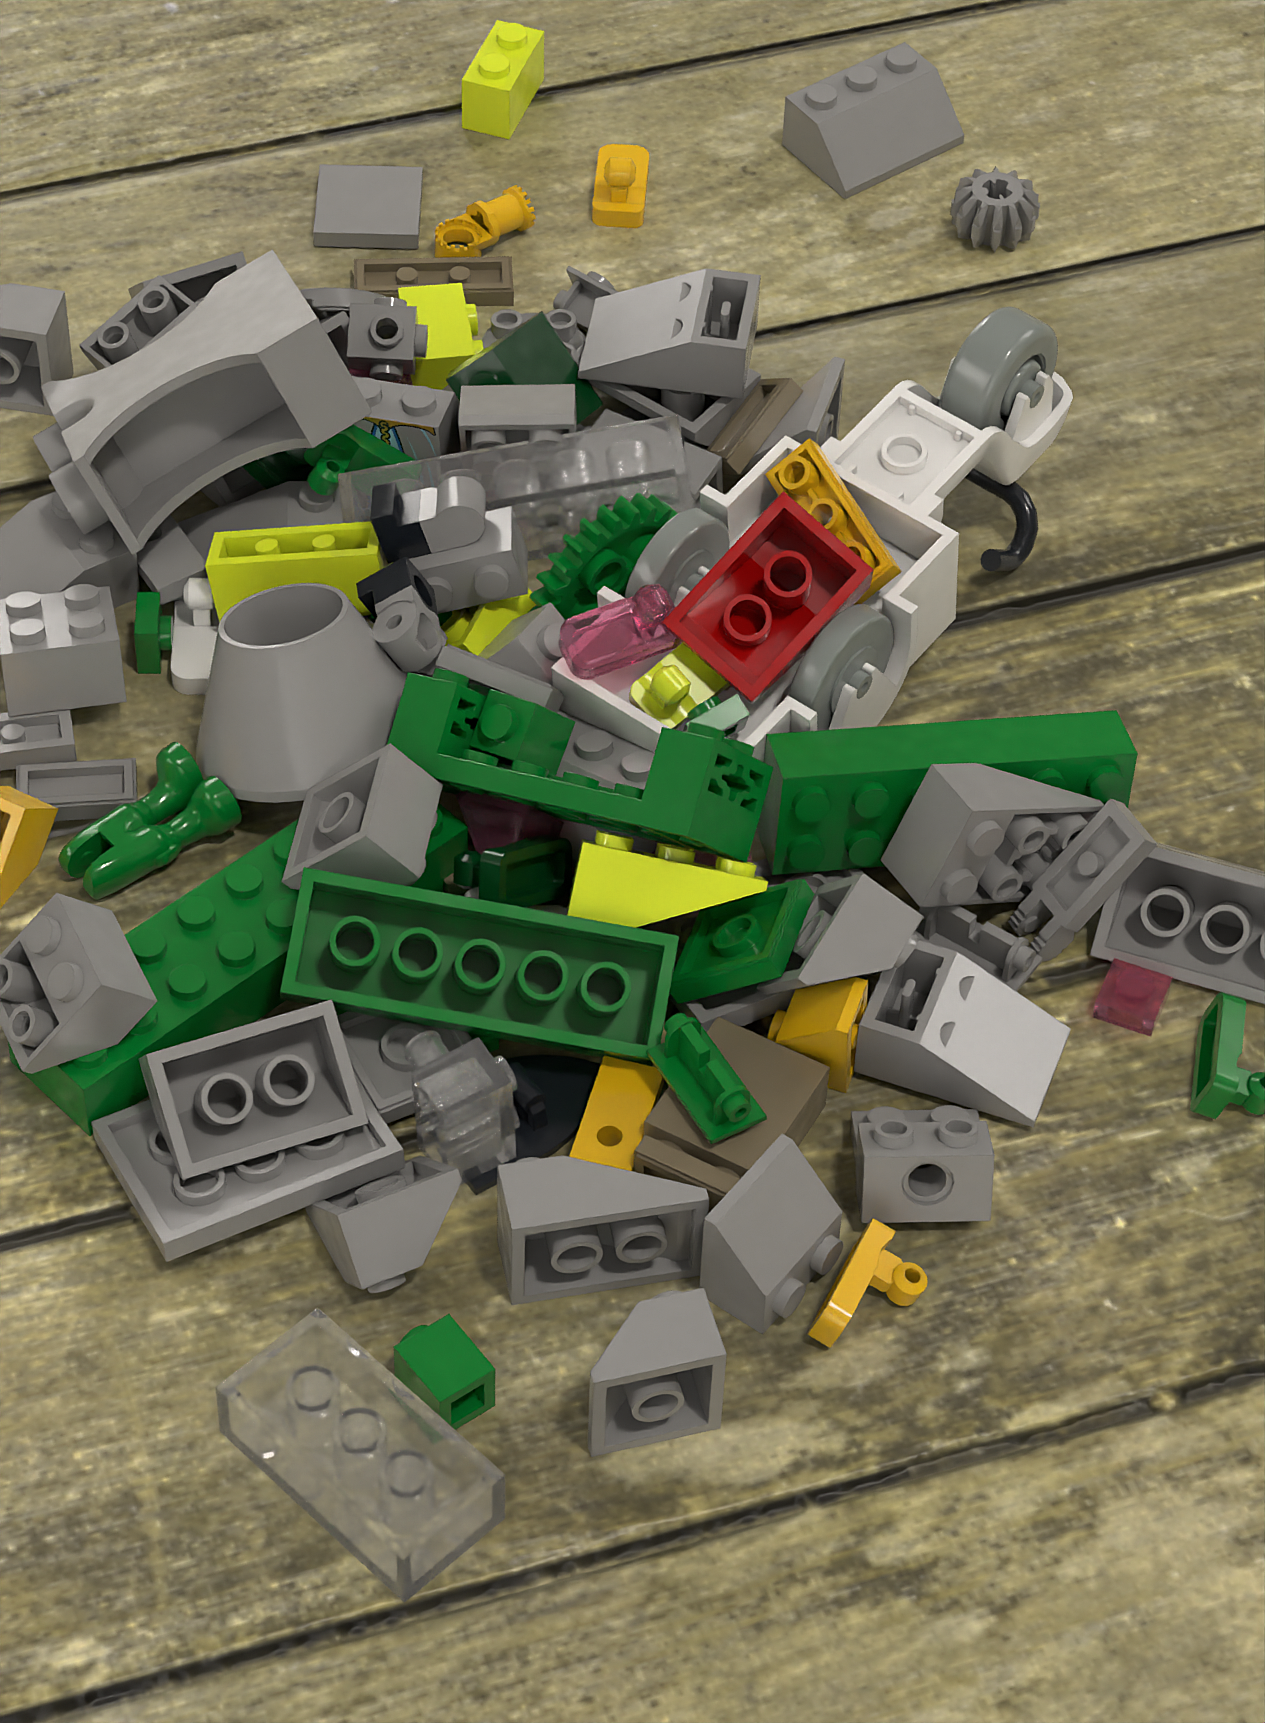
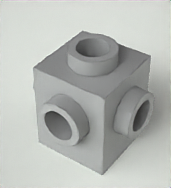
M393 297L377 298L374 300V304L350 303L347 343L349 371L370 372L369 376L371 378L382 381L401 380L403 374L415 375L416 357L426 358L428 325L418 324L417 307L407 306L405 300Z

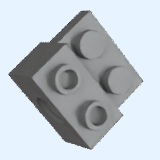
M944 1105L933 1110H899L894 1107L881 1106L870 1111H851L850 1136L856 1163L855 1190L861 1223H869L872 1218L881 1223L991 1221L995 1154L987 1121H980L977 1109H963L958 1106ZM924 1164H933L932 1166H930V1167H928V1168H923V1169H918V1168H916V1167H918V1166H920V1165H924Z

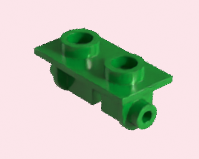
M678 1013L670 1017L664 1025V1029L667 1032L665 1042L648 1049L646 1054L709 1143H716L767 1120L765 1112L698 1020L693 1017H687L684 1013Z

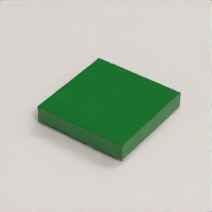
M797 879L771 886L764 892L700 909L672 975L670 993L676 1002L680 1004L782 977L815 895L805 879Z

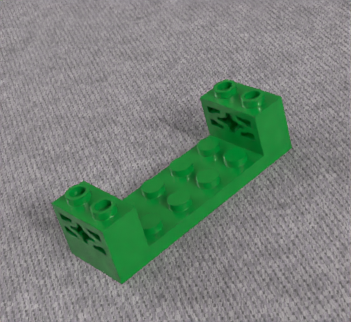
M434 668L432 677L408 672L387 745L391 743L443 785L442 792L747 863L774 768L752 757L755 747L744 742L724 738V731L699 723L689 722L686 732L662 727L644 790L616 783L614 789L599 786L600 782L598 780L572 772H564L561 778L549 775V770L523 761L513 760L512 766L505 765V761L469 746L491 688L468 683L469 677L441 668Z

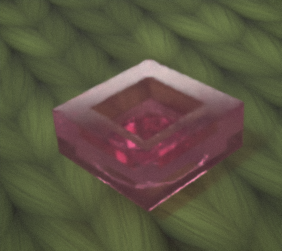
M1114 958L1095 1001L1093 1018L1151 1037L1170 993L1173 977Z

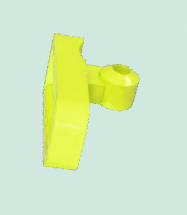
M682 643L632 684L629 692V701L636 708L669 728L676 730L689 719L687 714L694 707L709 698L719 695L730 684Z

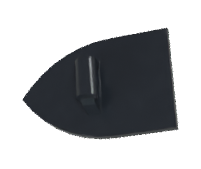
M526 1055L503 1059L488 1064L491 1069L490 1083L415 1112L413 1115L450 1163L458 1168L461 1177L474 1194L478 1195L497 1185V1165L514 1163L527 1157L548 1158L574 1137L581 1124L601 1064L560 1055Z

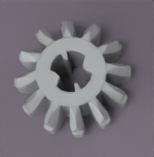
M996 166L989 173L975 169L972 177L960 178L955 197L951 202L950 215L952 216V224L957 228L958 238L972 239L973 248L983 244L991 246L994 252L998 246L1002 245L1010 249H1016L1019 241L1030 240L1031 233L1035 229V222L1039 217L1040 203L1038 202L1039 194L1033 191L1031 180L1018 179L1016 170L1006 174L999 172Z

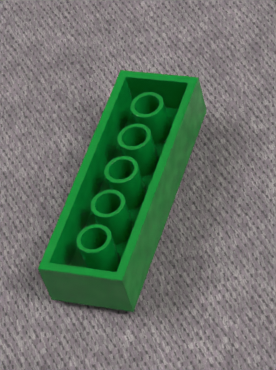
M1117 710L766 734L764 763L774 768L756 830L772 875L883 867L885 865L881 858L931 764L978 763L1100 800L1104 805L1111 798L1124 803L1128 808L1138 753Z
M304 867L280 996L281 1000L309 1005L332 1000L336 1010L447 1030L465 1031L474 1035L601 1058L605 1055L652 1066L653 1062L646 1052L648 1049L661 1044L679 936Z

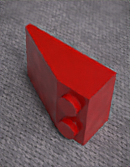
M783 491L662 621V625L753 704L806 654L818 634L836 615L853 606L870 588L874 569Z

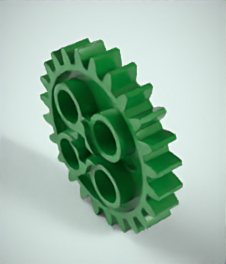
M636 493L630 502L623 496H620L615 502L612 511L604 504L600 505L596 520L590 522L583 517L580 520V532L575 537L570 534H565L562 537L563 543L566 546L563 551L548 555L547 558L553 563V566L550 570L537 574L536 578L543 584V587L530 594L529 598L536 606L529 612L551 602L581 639L599 621L597 592L603 586H606L624 597L631 573L643 550L658 530L678 513L653 494L646 499L641 493Z

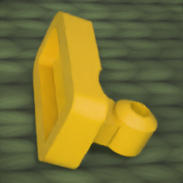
M607 144L600 148L592 202V221L594 224L621 228H638L643 225L649 175V152L644 147L638 145Z
M874 1218L871 1219L850 1250L807 1335L831 1348L851 1319L868 1284L881 1292H886L888 1298L897 1305L909 1306L916 1302L927 1287V1276L924 1270L917 1264L911 1262L903 1263L902 1259L885 1250L896 1232L895 1230Z

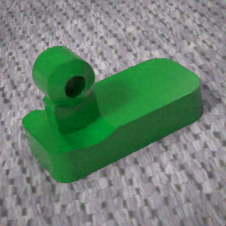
M354 424L314 448H307L304 453L306 462L314 466L308 475V484L312 490L323 496L334 494L341 482L372 499L373 486L391 482L396 483L399 493L402 494L416 491L423 476V469L418 461Z
M1219 992L1205 1010L1198 1028L1190 1110L1212 1119H1216L1229 1102L1239 1106L1242 1105L1250 1113L1257 1115L1265 1114V1073L1256 1072L1252 1074L1249 1070L1237 1067V1061L1243 1049L1246 1000Z

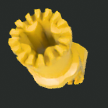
M514 185L503 190L502 195L487 202L479 200L468 205L466 213L450 220L446 219L444 225L442 222L439 223L435 229V258L481 257V250L495 245L499 241L500 236L516 229L524 231L534 226L536 217L531 213L535 211L534 207L527 206V204L531 203L530 198L525 200L528 194L525 191L522 192L521 187ZM463 242L467 243V247L459 245V248H455L453 244L450 247L448 243Z

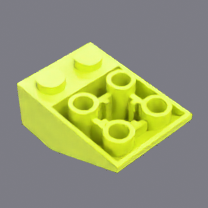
M597 830L595 841L581 840L567 906V915L636 928L764 892L767 890L768 881L763 877L755 875L757 865H753L754 863L751 862L745 863L717 856L716 865L713 867L695 863L696 852H693V850L657 843L655 854L632 849L634 844L633 837Z

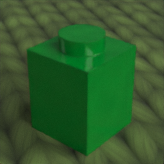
M490 689L469 746L510 764L513 763V760H518L549 770V775L556 776L575 721L539 704Z
M450 1314L430 1325H420L413 1328L401 1339L400 1343L393 1346L395 1384L440 1439L495 1406V1368Z

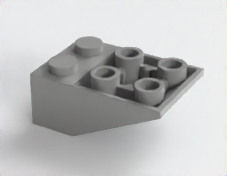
M706 268L596 298L580 361L578 378L743 399L758 323L761 275Z
M978 763L931 764L881 861L920 907L1022 902L1032 892L1031 886L1101 810L1104 804L1100 800Z
M918 940L915 949L900 967L884 970L879 977L859 1024L854 1072L1034 1127L1071 1029L958 951Z

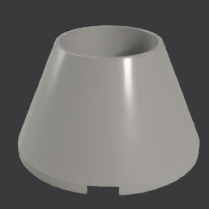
M297 583L278 586L243 599L223 615L218 626L196 744V760L203 779L209 776L217 777L229 788L234 798L273 803L302 801L305 799L309 788L387 745L408 673L402 671L375 641L371 626L341 590L319 583Z

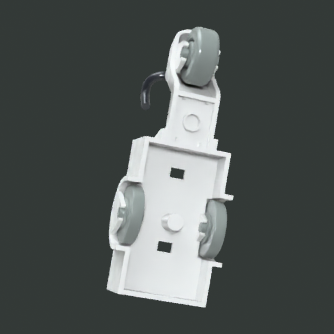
M1002 307L993 311L973 329L962 344L956 357L951 360L940 396L935 397L931 395L923 386L912 380L902 381L841 441L831 436L820 447L902 572L862 604L848 607L836 615L818 634L806 654L753 704L733 687L728 691L723 690L717 695L721 702H724L738 694L750 713L745 728L729 737V739L744 742L755 747L752 757L764 762L766 734L876 727L897 696L909 667L956 619L959 533L945 526L941 521L944 498L964 478L1003 499L1010 505L1015 515L1016 530L1011 543L1006 549H988L984 551L980 559L982 567L990 572H1009L1018 568L1027 559L1034 547L1039 529L1037 509L1029 493L1015 481L1052 444L1065 421L1073 399L1072 391L1063 377L1054 372L1058 355V341L1054 330L1048 324L1015 307ZM785 435L726 495L706 485L700 491V509L692 508L677 514L665 523L647 544L631 573L624 597L606 586H603L597 592L599 621L551 667L553 686L560 690L564 696L559 710L655 753L662 727H669L630 703L629 692L631 686L637 679L646 674L659 661L682 644L679 639L662 625V621L775 501L778 494L765 474L801 445L799 442ZM690 719L684 722L676 730L683 731L685 723L689 722Z

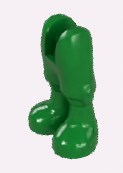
M178 742L170 743L161 749L156 756L158 782L147 795L135 802L117 806L85 827L61 850L58 857L61 868L71 877H83V887L94 899L98 900L115 893L155 869L167 865L179 855L181 848L205 837L221 835L241 822L242 815L239 805L229 788L215 776H209L203 780L199 766L194 758ZM181 812L166 824L157 825L158 823L168 819L169 817Z

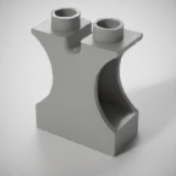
M272 249L216 282L204 300L184 320L142 350L96 372L72 379L49 381L42 385L41 389L57 422L34 435L33 439L52 471L49 474V478L83 534L86 535L111 520L133 555L143 549L149 537L170 513L193 494L219 477L242 465L274 453L291 449L314 448L373 412L319 319Z

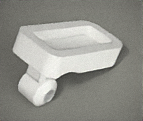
M189 578L183 588L184 600L175 601L171 654L172 685L177 692L182 694L206 695L219 620L208 578Z

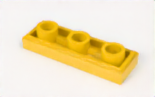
M807 439L765 474L778 496L784 491L874 569L870 588L854 605L865 602L902 572L820 446L812 439Z
M604 1055L569 1157L634 1171V1150L644 1137V1121L657 1104L664 1085V1078L656 1067Z

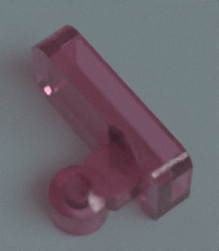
M647 584L639 588L633 597L620 599L568 618L560 628L558 646L569 670L577 678L589 680L677 648L681 641L662 625V621L674 610L675 605L669 593L661 585Z

